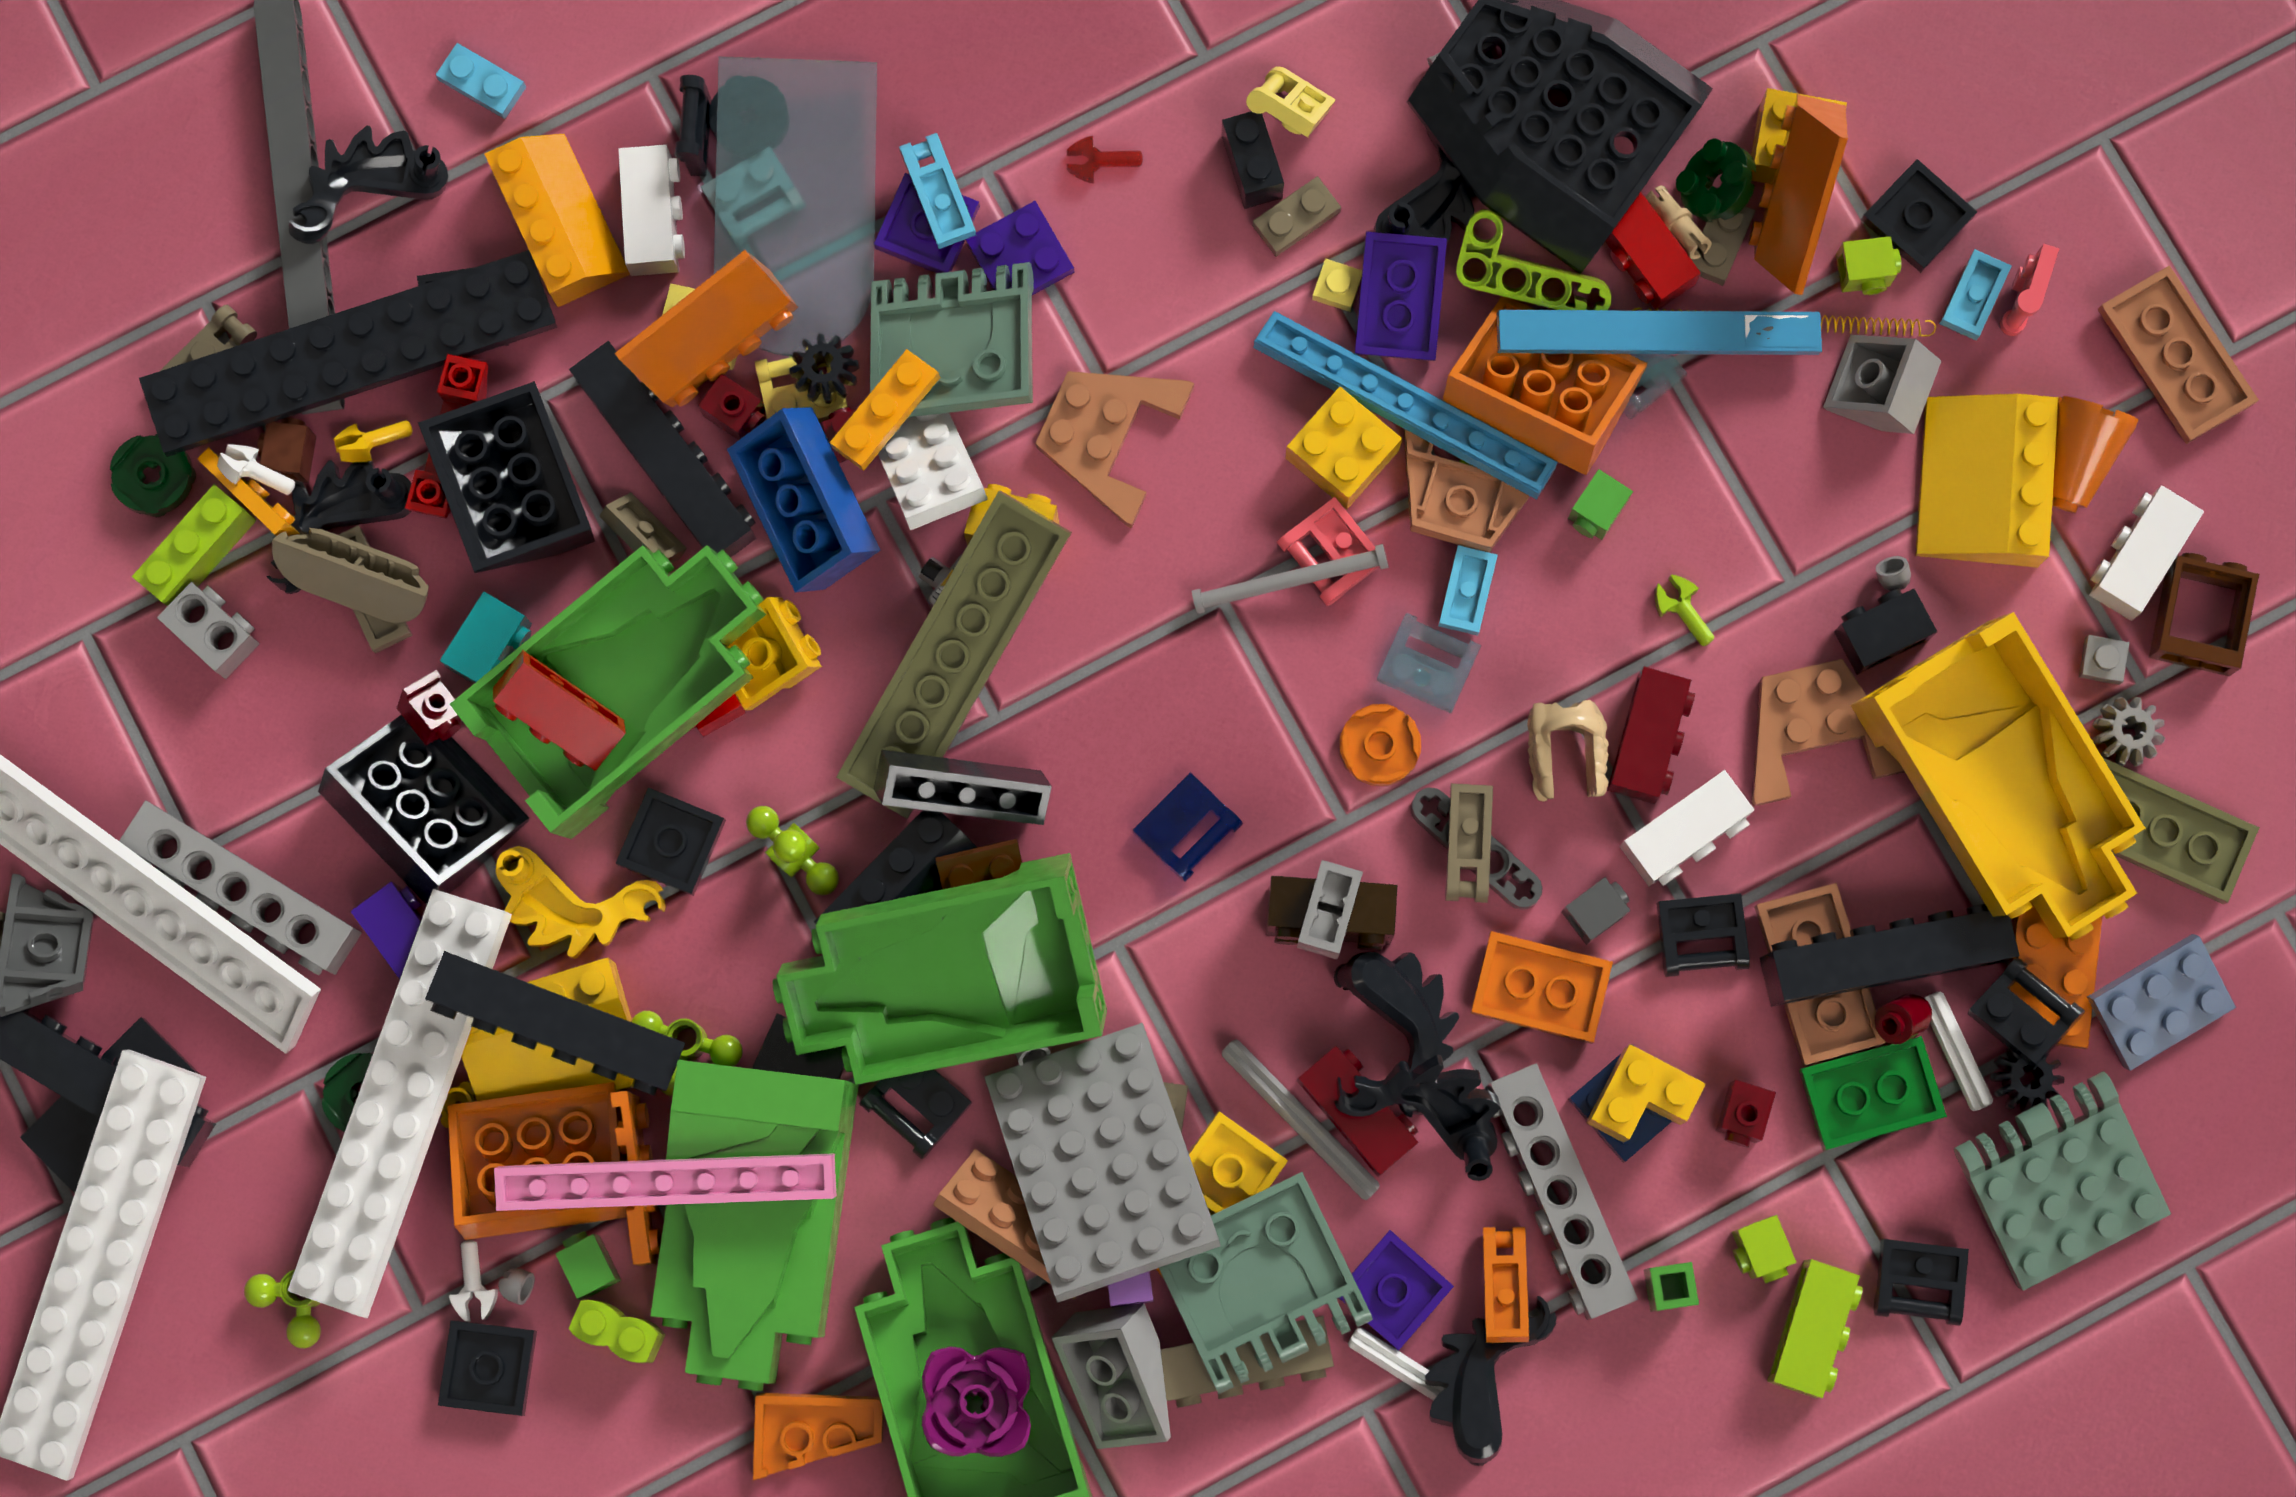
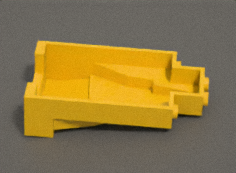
M2014 612L1985 622L1850 705L1875 747L1883 746L1900 763L1993 917L2008 915L2010 919H2013L2033 907L2032 902L2053 938L2070 937L2071 941L2092 931L2094 927L2091 922L2102 915L2109 919L2127 909L2126 900L2138 894L2114 854L2122 852L2135 844L2137 841L2134 835L2146 828Z

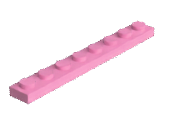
M834 1153L514 1165L494 1168L496 1211L834 1199L837 1196Z

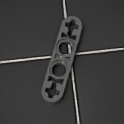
M1429 787L1422 789L1412 801V816L1420 826L1448 850L1449 820L1444 826L1443 831L1440 832L1435 826H1438L1441 820L1432 813L1428 814L1427 817L1422 815L1423 804L1420 801L1423 798L1428 802L1433 798L1439 801L1437 810L1446 818L1449 812L1450 798L1437 788ZM1491 835V851L1500 854L1504 865L1500 872L1489 875V887L1513 908L1519 910L1530 909L1538 902L1542 895L1541 881L1528 867ZM1513 866L1518 871L1512 875V878L1519 884L1525 883L1526 880L1530 882L1532 887L1529 892L1533 898L1528 899L1524 896L1518 900L1514 897L1516 888L1511 882L1507 880L1504 887H1502L1497 881L1505 877L1510 867ZM1470 869L1476 875V870Z

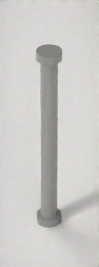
M1380 544L1376 545L1373 551L1205 592H1201V589L1192 590V597L1197 614L1205 613L1208 607L1380 566L1381 570L1389 568L1384 545Z

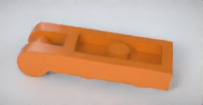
M1483 1227L1486 1343L1529 1342L1525 1227H1512V1231H1496V1227ZM1496 1248H1513V1255L1497 1256Z

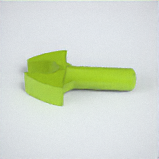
M1673 574L1670 575L1669 581L1679 592L1677 600L1669 598L1658 583L1655 588V602L1659 616L1662 617L1667 612L1677 613L1701 646L1710 644L1714 640V635L1691 605V596L1697 593L1699 588L1685 578Z

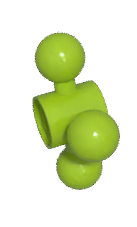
M757 806L749 812L746 818L748 831L754 837L761 839L769 838L773 842L765 854L789 877L792 878L802 869L806 873V884L813 893L827 895L836 889L839 882L837 870L829 863H816L812 859V856L820 847L803 830L793 823L787 830L782 831L779 828L777 813L768 806Z
M641 1011L631 1020L632 1023L674 1039L677 1038L682 1030L687 1028L694 1029L697 1036L696 1043L692 1048L682 1050L679 1060H692L700 1057L703 1053H708L714 1064L735 1066L742 1058L743 1048L737 1038L731 1035H721L714 1040L709 1039L705 1030L690 1019H678L669 1026L663 1025L661 1017L655 1012ZM677 1066L667 1091L661 1090L669 1096H673Z
M295 1269L285 1274L281 1282H276L273 1277L267 1274L252 1276L244 1287V1295L248 1303L254 1307L263 1308L271 1305L277 1297H281L286 1304L296 1307V1317L289 1322L286 1329L289 1342L297 1348L304 1349L313 1346L320 1338L321 1327L317 1319L311 1316V1308L318 1306L320 1302L308 1298L301 1301L296 1294L288 1291Z

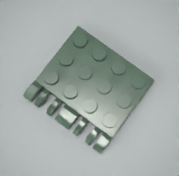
M1025 262L1012 265V288L1008 266H997L996 290L987 291V278L982 268L972 269V293H969V281L965 270L937 273L935 277V298L932 295L933 287L929 274L920 275L917 284L918 300L912 301L908 299L909 287L906 279H894V289H892L889 279L872 281L870 393L904 351L908 349L937 370L941 377L909 417L1033 403L1032 293L1034 291V278L1031 263Z
M2104 1071L2087 1079L2091 1093L2083 1082L2072 1088L2075 1099L2082 1110V1116L2074 1119L2069 1105L2062 1096L2056 1095L2050 1098V1105L2060 1125L2059 1128H2057L2050 1111L2043 1103L2015 1116L2016 1124L2026 1145L2023 1146L2013 1125L2009 1121H2005L1999 1124V1131L2009 1151L2008 1154L1999 1157L1993 1141L1985 1133L1976 1136L1975 1140L1986 1165H1984L1977 1148L1970 1140L1954 1148L1955 1156L2017 1287L2023 1291L2171 1215L2119 1103V1095L2115 1086Z
M1303 1172L1211 1215L1220 1241V1247L1159 1267L1218 1394L1234 1388L1220 1358V1355L1224 1353L1227 1354L1240 1383L1242 1384L1250 1380L1248 1377L1249 1372L1235 1349L1249 1341L1253 1346L1259 1366L1265 1372L1274 1368L1259 1337L1263 1334L1268 1333L1282 1364L1308 1352L1309 1348L1296 1323V1318L1304 1316L1317 1346L1326 1343V1334L1313 1313V1310L1325 1304L1328 1305L1332 1314V1320L1342 1335L1351 1331L1338 1304L1337 1299L1343 1297L1357 1327L1373 1320Z

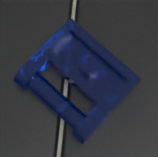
M1190 772L1133 829V833L1182 881L1186 882L1194 874L1192 871L1194 867L1230 831L1235 833L1243 825V822ZM1212 812L1219 820L1181 858L1176 856L1172 851Z

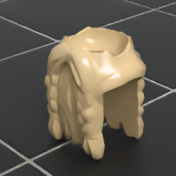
M1583 700L1581 703H1574L1569 708H1562L1556 702L1553 704L1535 703L1532 709H1530L1527 726L1529 730V764L1534 778L1532 784L1533 791L1537 800L1547 801V799H1554L1550 735L1555 730H1571L1582 733L1585 741L1588 797L1604 796L1609 783L1605 776L1607 771L1606 763L1609 756L1607 747L1609 744L1605 738L1607 724L1595 702Z

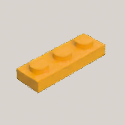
M906 349L830 441L831 447L864 471L941 378L939 372Z
M209 447L197 458L274 535L277 536L285 531L288 536L300 534L291 525L296 520L295 517L278 502L272 507L265 500L270 493L256 480L250 478L246 482L241 478L237 484L232 483L217 467L219 455Z

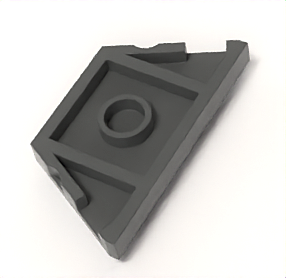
M12 874L0 947V1017L83 991L93 927L92 911L76 903L66 902L61 895L49 889L42 892L26 884L25 877L19 874Z

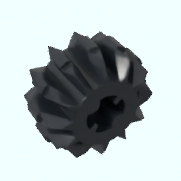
M819 333L816 338L818 344L812 345L809 340L803 339L802 345L805 353L799 351L792 353V359L797 365L792 366L789 372L791 377L798 379L795 383L798 392L808 390L807 396L812 402L822 393L825 403L830 404L832 403L831 393L837 392L840 397L845 398L847 392L844 384L849 386L857 384V378L852 372L857 371L860 367L858 360L851 358L854 354L851 345L841 347L842 341L837 335L827 344L824 334ZM822 363H826L827 367L830 365L831 371L823 374V371L820 370L819 372L817 367Z
M2006 1048L2008 1059L1999 1056L1994 1060L1996 1066L2003 1072L1990 1074L1991 1081L2002 1082L2003 1086L1994 1091L1995 1097L1998 1098L2008 1094L2009 1098L2006 1101L2005 1108L2012 1110L2020 1103L2022 1113L2032 1108L2033 1105L2036 1106L2040 1103L2045 1104L2048 1108L2047 1099L2050 1100V1098L2060 1095L2052 1085L2063 1084L2065 1080L2063 1076L2053 1075L2052 1073L2053 1069L2061 1065L2060 1061L2057 1059L2047 1063L2045 1060L2049 1055L2048 1053L2033 1068L2011 1049ZM2031 1071L2035 1079L2031 1080L2030 1084L2023 1086L2020 1078L2025 1073Z

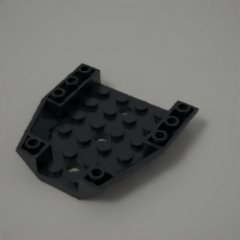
M1478 0L1438 54L1407 100V103L1483 205L1497 213L1505 221L1581 274L1694 118L1713 88L1615 18L1561 0ZM1486 42L1497 44L1501 48L1502 57L1495 60L1489 59L1482 51V44ZM1553 89L1561 90L1567 96L1568 104L1564 107L1553 105L1548 99V91ZM1619 136L1628 138L1633 144V153L1622 154L1618 152L1614 146V138Z

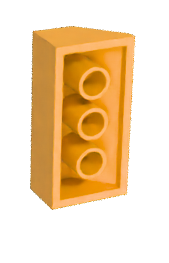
M565 134L519 137L484 153L547 290L557 307L630 275Z

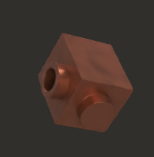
M287 417L281 419L280 423L272 422L266 424L265 433L259 435L257 443L258 456L261 457L260 464L294 481L309 483L317 436L308 426H305L306 423L295 418Z

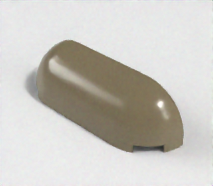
M309 528V534L288 536L285 531L272 540V555L277 568L289 582L306 592L393 623L408 622L416 618L424 608L429 586L428 584L426 585L419 575V568L409 561L316 528Z

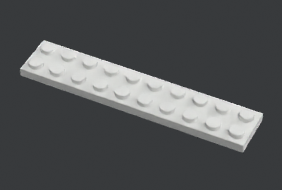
M0 755V844L285 1054L296 1046L321 991L318 986Z
M432 890L290 1282L289 1292L360 1317L368 1318L472 1028L473 1018L457 1013L453 1020L430 1011L433 1003L426 1001L425 997L444 951L493 969L512 914L442 891Z
M129 1049L122 1050L0 1418V1457L66 1481L74 1478L206 1076Z

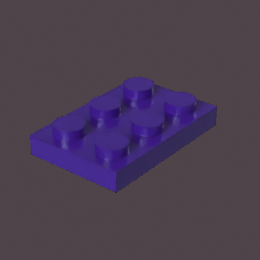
M1366 231L1354 354L1436 361L1447 246L1446 238Z

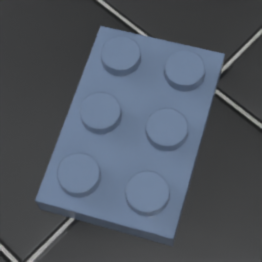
M2195 934L2189 935L2087 996L2123 1068L2130 1071L2236 1008L2200 936Z

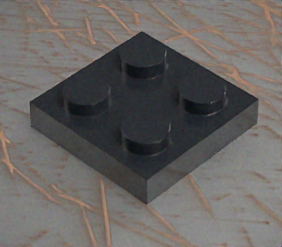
M1916 159L1861 218V221L1878 236H1891L1893 249H1898L1900 255L1921 273L1975 217L1977 211L1922 162Z
M648 787L616 864L694 896L726 819Z
M451 1320L438 1406L525 1416L537 1331Z

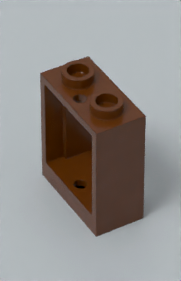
M2183 553L2182 556L2178 555L2165 574L2149 658L2231 676L2242 667L2259 574L2247 571V566L2239 563L2224 562L2222 565L2206 562L2207 558L2200 554ZM2181 578L2236 590L2225 648L2170 636Z

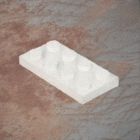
M950 413L908 417L878 453L910 530L988 500Z

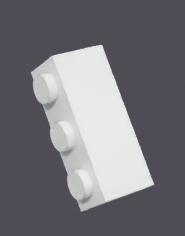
M667 144L618 148L625 265L631 276L679 272L678 259L685 258L684 238L682 234L677 235L676 220L683 219L682 202L680 196H674V182H680L678 158H672Z
M2162 485L2152 495L2147 492L2143 494L2132 511L2133 514L2138 516L2131 528L2124 526L2111 545V547L2116 549L2115 554L2110 562L2103 559L2090 579L2096 584L2089 595L2130 621L2142 613L2204 513L2202 509Z
M1724 770L1624 840L1620 848L1648 886H1651L1658 880L1664 886L1683 872L1679 865L1687 859L1693 857L1697 863L1714 851L1716 846L1713 844V841L1726 833L1729 839H1731L1748 827L1750 824L1746 818L1754 811V808L1726 770Z

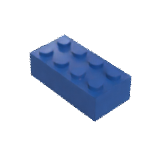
M812 407L782 408L727 449L795 593L825 590L881 551Z

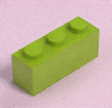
M213 484L131 577L168 606L191 582L198 587L252 527L256 520Z
M1813 1259L1804 1260L1767 1382L1813 1398H1823L1825 1391L1831 1393L1838 1374V1368L1833 1367L1837 1351H1844L1850 1335V1328L1845 1326L1850 1310L1856 1311L1862 1296L1863 1287L1858 1286L1860 1275Z

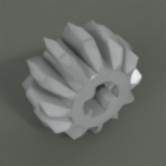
M2119 697L2114 701V707L2108 704L2100 709L2103 718H2097L2093 721V727L2103 732L2093 738V743H2105L2107 746L2101 753L2102 757L2108 758L2115 753L2116 764L2123 766L2129 759L2135 767L2143 764L2144 757L2149 759L2155 757L2158 753L2154 745H2161L2165 741V737L2155 731L2163 727L2165 721L2163 719L2153 720L2151 718V715L2156 711V706L2150 705L2145 710H2142L2141 697L2133 698L2130 704H2128L2124 697ZM2125 726L2127 729H2134L2136 735L2133 737L2131 734L2124 735L2122 728Z

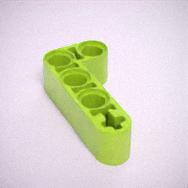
M1490 209L1479 210L1470 217L1456 269L1458 280L1464 286L1556 310L1609 309L1611 305V292L1609 286L1603 280L1499 254L1498 250L1503 235L1501 217ZM1482 218L1492 220L1497 228L1496 234L1487 240L1478 238L1473 230L1474 224ZM1471 258L1482 260L1487 268L1485 275L1478 279L1468 277L1463 269V265L1467 260ZM1510 268H1518L1525 273L1526 281L1521 287L1516 289L1507 287L1502 279L1504 272ZM1552 277L1561 279L1565 284L1564 293L1557 298H1549L1542 291L1543 283ZM1572 282H1578L1577 292L1589 294L1592 288H1598L1599 296L1605 298L1604 301H1598L1594 307H1588L1586 298L1575 295V304L1567 303L1571 296Z

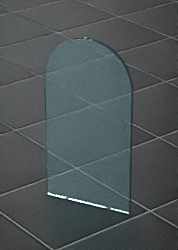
M719 56L714 274L742 251L746 250L770 269L799 307L792 312L794 317L786 326L778 331H774L772 328L760 338L762 343L758 348L761 350L792 357L794 351L805 353L802 345L803 339L809 340L812 345L818 344L816 338L819 333L824 334L827 344L835 335L839 336L841 341H843L857 328L868 310L871 301V283L874 281L877 62Z

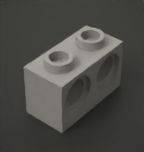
M191 582L157 618L216 673L227 679L260 644L250 635L255 628L238 612L230 617L221 608L226 601L207 585L202 591ZM198 606H204L205 613L203 618L196 623H190L189 616L191 611ZM232 632L234 634L232 645L227 649L219 650V639L224 634Z
M1324 860L1321 861L1297 948L1338 959L1363 874L1362 871Z

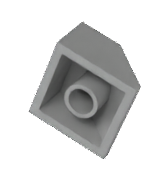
M1850 335L1823 408L1880 431L1914 434L1941 360L1917 339Z

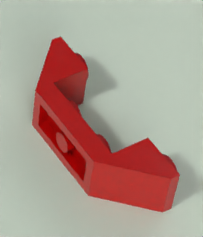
M447 354L437 393L443 400L440 415L486 399L487 362ZM429 453L425 470H415L405 509L446 519L451 509Z

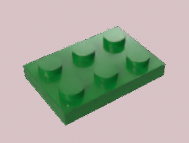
M1922 1036L1912 1038L1902 1044L1882 1046L1799 1070L1823 1151L1947 1117Z

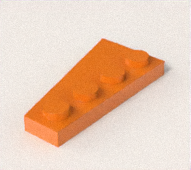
M629 1091L610 1093L612 1108L621 1107L622 1121H618V1127L615 1128L617 1146H620L621 1154H627L628 1161L653 1160L651 1146L644 1145L643 1129L649 1128L647 1104L640 1103V1097ZM657 1205L626 1207L633 1265L656 1264L655 1254L660 1252L661 1236L659 1229H653L651 1212H657Z

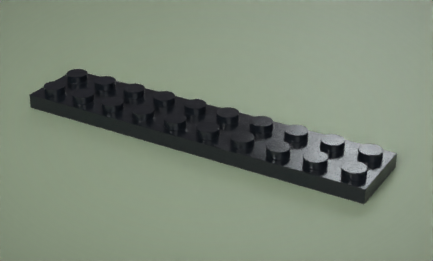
M527 250L141 377L139 381L163 452L166 457L443 366L447 354L468 358L555 329L557 325L530 251Z

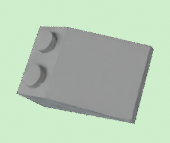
M1145 1304L1075 1312L1051 1339L1096 1448L1104 1449L1167 1442L1171 1434L1160 1340Z

